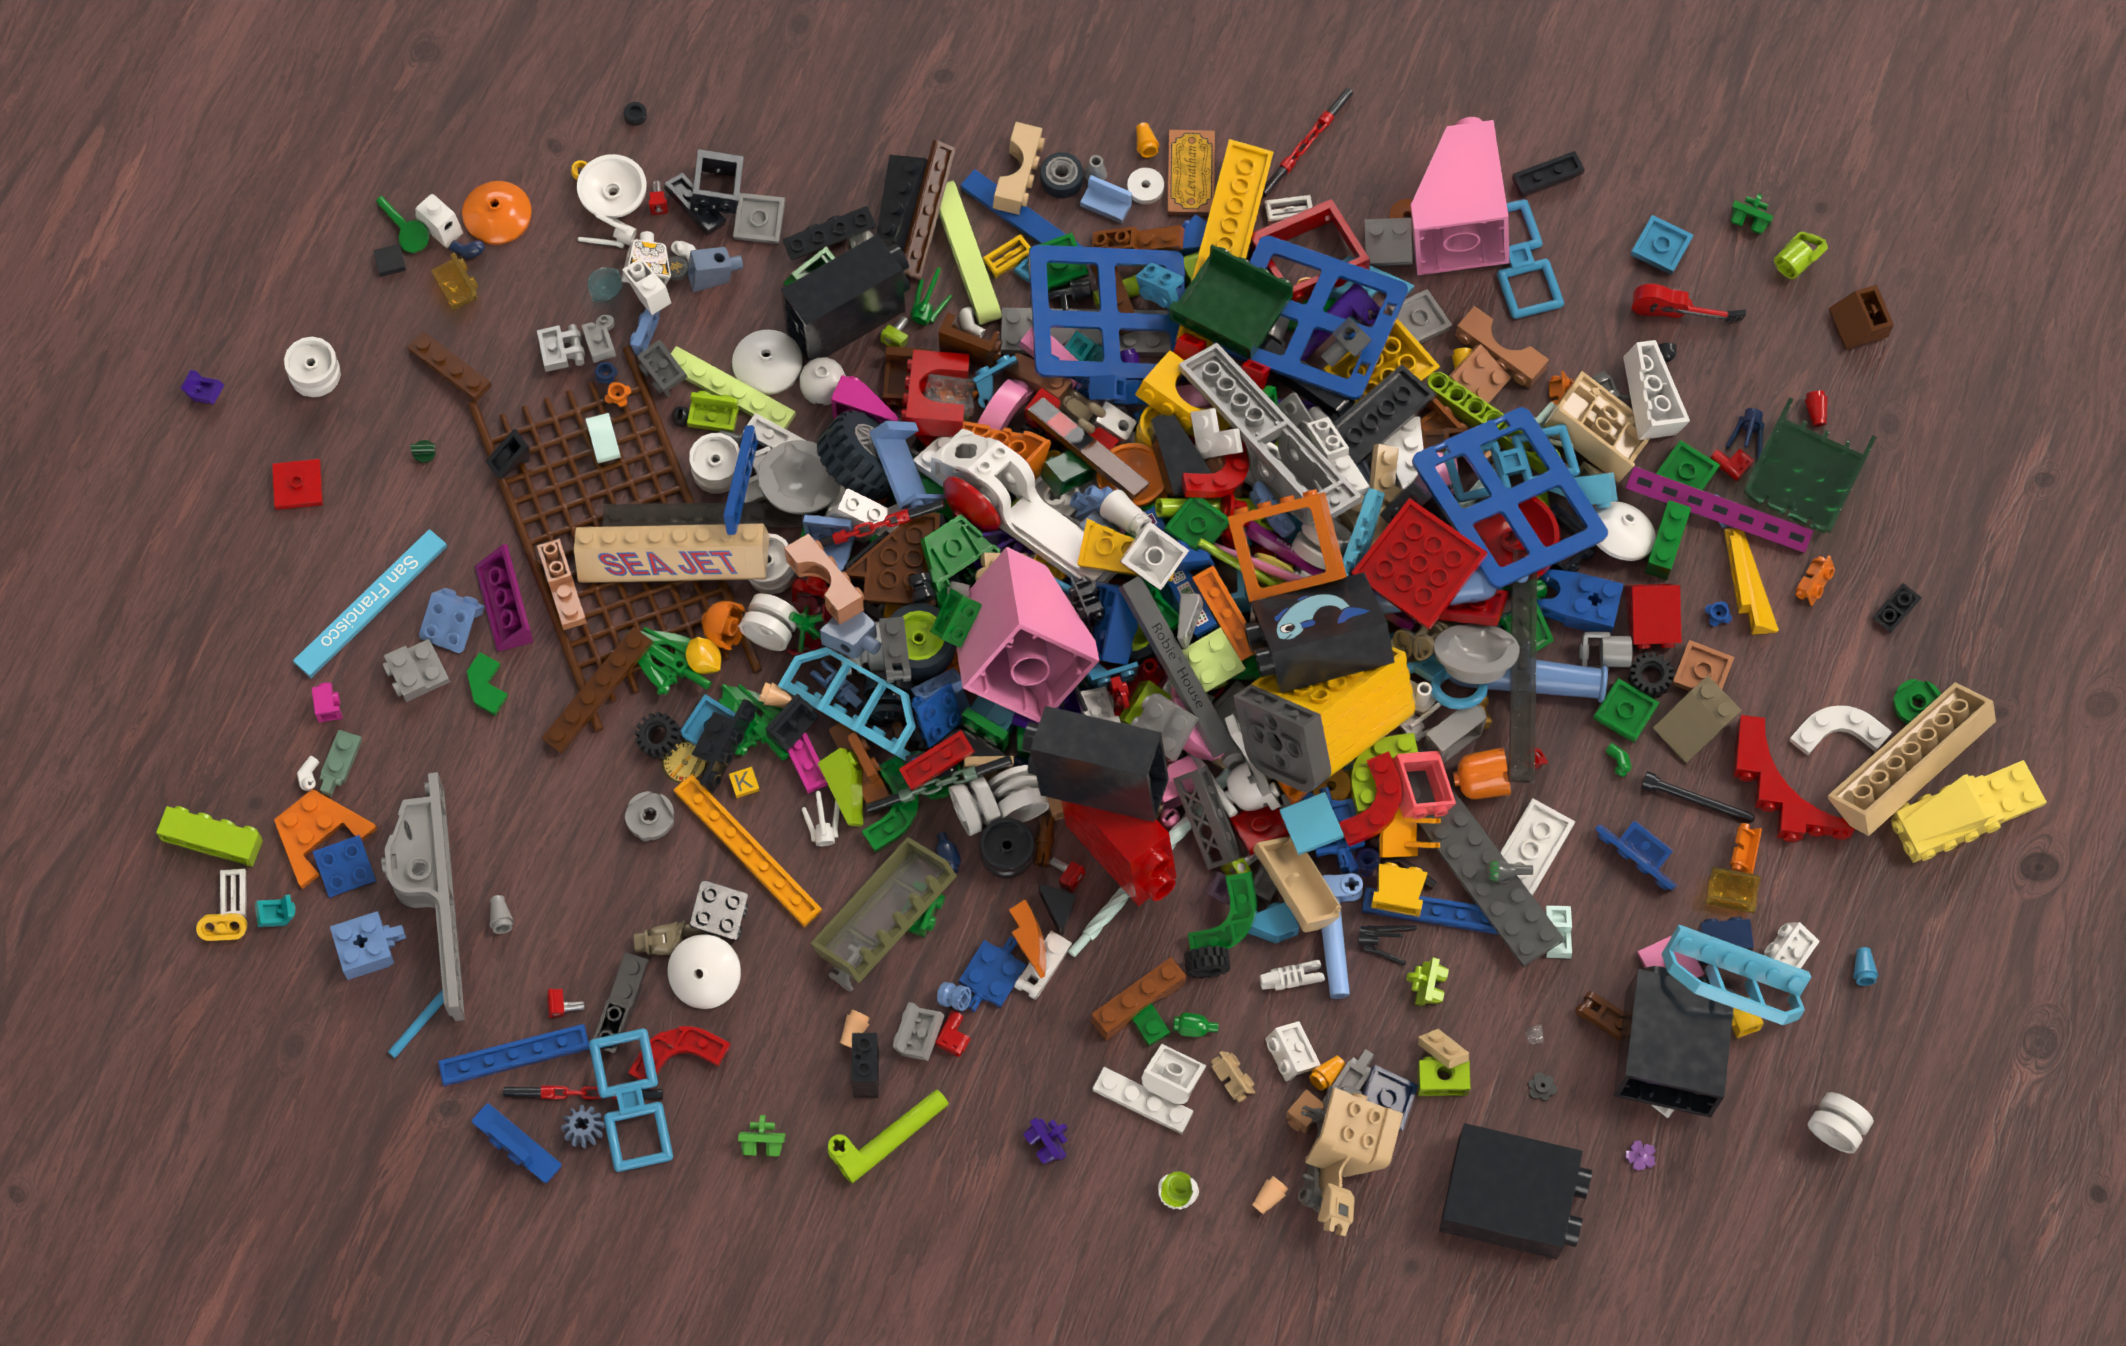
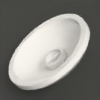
M615 154L600 156L589 162L581 171L577 181V192L583 206L594 215L599 213L608 218H619L633 212L642 203L647 189L646 178L641 167L632 159ZM611 192H616V193H617V194L614 195V196H611V195H610Z
M776 330L753 332L743 338L735 348L732 358L734 375L737 380L765 395L783 392L796 382L801 373L802 354L800 348L790 336ZM764 353L770 354L769 357H763L762 355Z
M1615 501L1611 502V507L1597 508L1596 506L1594 508L1608 529L1606 539L1596 544L1601 550L1612 557L1626 561L1640 560L1650 554L1656 540V534L1653 525L1640 510L1629 504Z
M701 934L687 938L674 949L669 959L668 979L671 988L676 996L689 1006L699 1009H710L720 1006L734 995L740 983L741 966L738 956L733 948L719 937ZM698 969L702 970L703 972L702 978H699L696 975V971Z

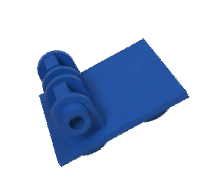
M948 682L927 700L921 696L913 698L912 707L917 713L915 715L916 720H918L917 724L920 726L921 737L926 740L928 748L962 723V717L951 682Z
M360 835L313 851L329 897L376 881Z

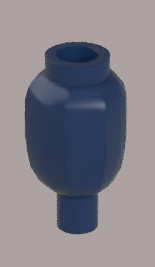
M939 832L937 834L939 843L936 845L935 854L947 860L955 874H957L961 863L957 846L948 840L946 832Z

